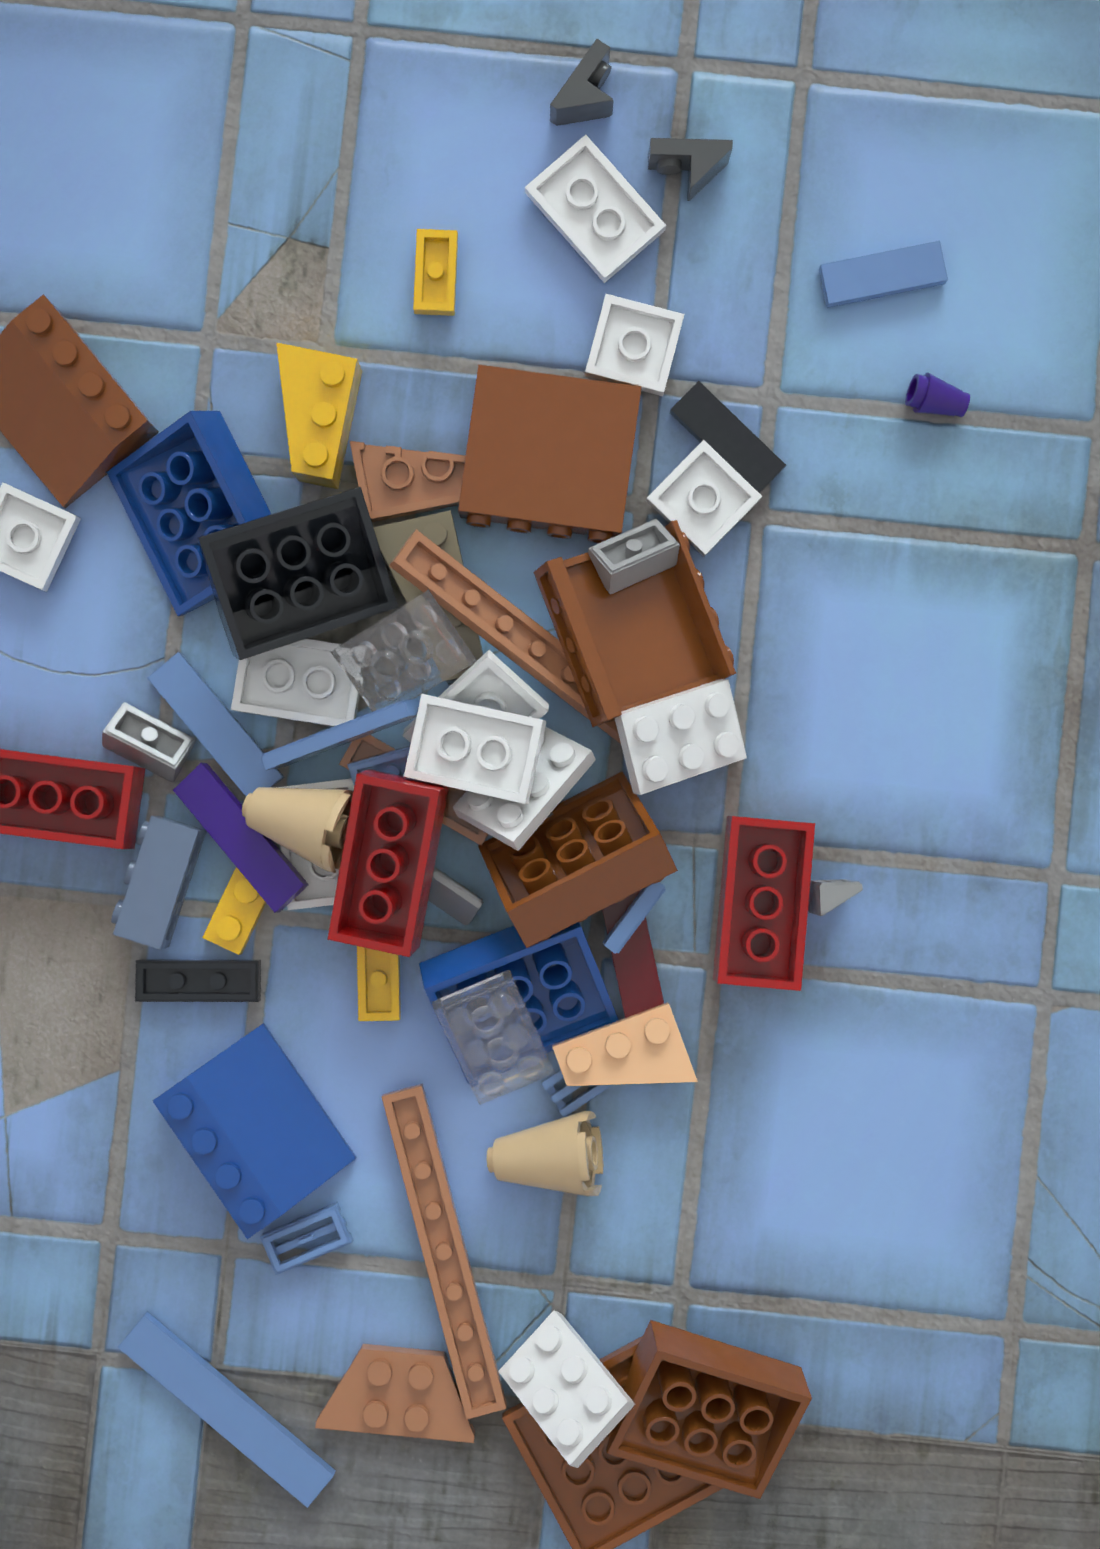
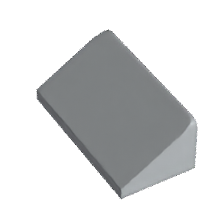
M654 519L589 547L588 554L604 587L609 594H613L675 566L678 560L680 544L657 519Z
M123 702L102 731V745L104 748L170 782H174L196 742V738Z
M434 866L428 901L462 924H470L484 903L483 899Z
M847 879L811 880L809 913L818 916L825 915L863 890L862 884L859 881Z

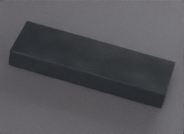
M700 381L670 409V414L700 443L705 440L759 493L786 467V464Z
M136 960L135 1002L261 1001V960Z

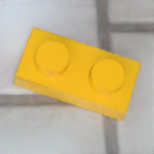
M417 229L414 314L455 316L458 253L457 230Z
M237 867L202 938L237 955H241L266 902Z
M357 946L358 1021L400 1020V955Z

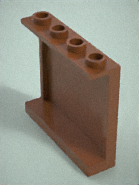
M478 364L458 507L460 518L467 519V525L481 528H490L491 522L507 524V530L517 533H531V528L548 530V536L562 539H570L572 533L588 535V541L598 544L622 534L642 387Z
M677 520L671 521L665 526L666 530L680 544L676 565L613 594H609L604 587L588 552L565 560L561 556L546 561L533 572L592 727L615 720V718L622 715L621 711L719 679H726L736 674L733 666V654L724 643L719 630L718 615L710 607L704 591L703 576L695 568L689 552V540L686 534L681 531Z

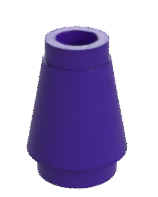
M928 372L925 375L915 374L913 376L905 398L906 406L913 407L915 413L958 417L965 415L970 403L969 393L963 392Z

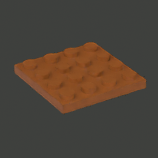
M643 1336L599 1359L623 1390L634 1353ZM522 1402L502 1413V1419L572 1549H614L723 1489L607 1454L606 1448L611 1432L578 1468L572 1467L563 1458Z

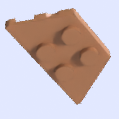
M363 1344L352 1364L335 1388L334 1393L320 1412L315 1428L466 1443H474L475 1438L473 1424H470L469 1419L466 1420L458 1386L452 1377V1369L445 1351Z

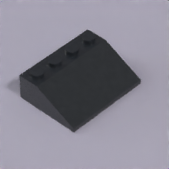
M361 487L349 489L198 537L219 616L232 654L239 660L398 608Z

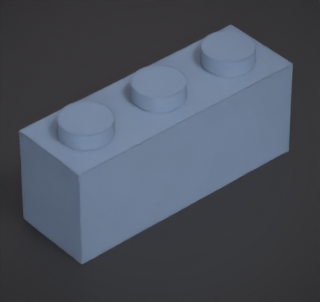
M151 816L149 822L144 821L137 837V844L141 845L137 861L132 860L124 878V883L128 885L125 898L117 902L112 914L111 922L116 924L113 935L159 950L170 946L206 830L163 816Z

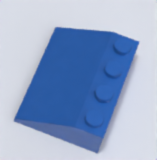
M189 411L106 472L177 616H183L215 600L198 537L271 514L220 411Z
M580 922L528 948L524 945L513 925L419 963L424 990L468 1084L553 1051L552 1045L619 1021Z
M264 1023L153 1100L161 1115L247 1239L282 1216L357 1158Z

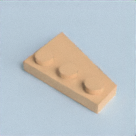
M668 1002L552 1045L566 1086L698 1082Z

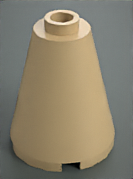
M258 787L253 793H249L246 796L242 805V816L245 817L249 828L323 870L336 873L335 869L340 870L353 791Z
M592 1111L579 1112L496 1138L493 1147H489L487 1150V1167L489 1172H494L496 1179L499 1181L588 1197L598 1196L602 1185H594L595 1174H603L604 1164L599 1126L591 1127L590 1123L591 1119L596 1118L595 1113Z

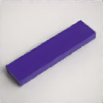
M201 762L173 789L175 794L274 913L281 912L309 885L271 839L247 826L245 817L242 816V804L207 763Z

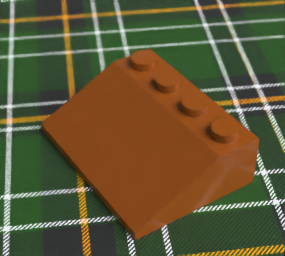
M44 294L13 318L1 332L0 431L62 507L67 508L106 476L107 471L139 449L159 431Z
M623 771L559 803L552 811L554 815L544 820L519 851L494 837L485 841L482 846L478 845L505 910L526 948L549 939L553 934L577 922L586 920L590 915L614 903L621 902L627 896L651 884L658 883L666 876L678 871L661 833L637 794H633L631 784Z
M650 1320L634 1353L624 1391L635 1405L611 1431L606 1448L607 1454L761 1499L812 1400L802 1368Z

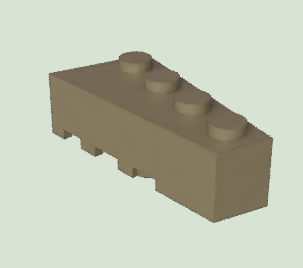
M451 510L373 527L380 550L388 566L416 529L464 566ZM389 567L448 685L453 684L484 655L480 636Z

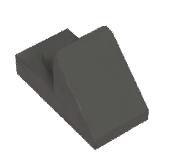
M599 39L595 40L551 102L550 122L558 126L607 118L613 114L614 100L599 89L605 83L612 69L609 65L610 47Z
M651 138L648 152V170H657L658 173L663 175H675L680 173L681 170L688 171L687 201H690L729 163L733 140Z

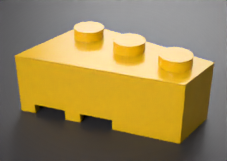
M276 342L291 471L299 482L338 489L363 372L357 358Z

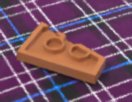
M350 441L358 487L362 489L372 522L459 505L466 455L435 451L421 452L386 445V447L366 445L364 442Z

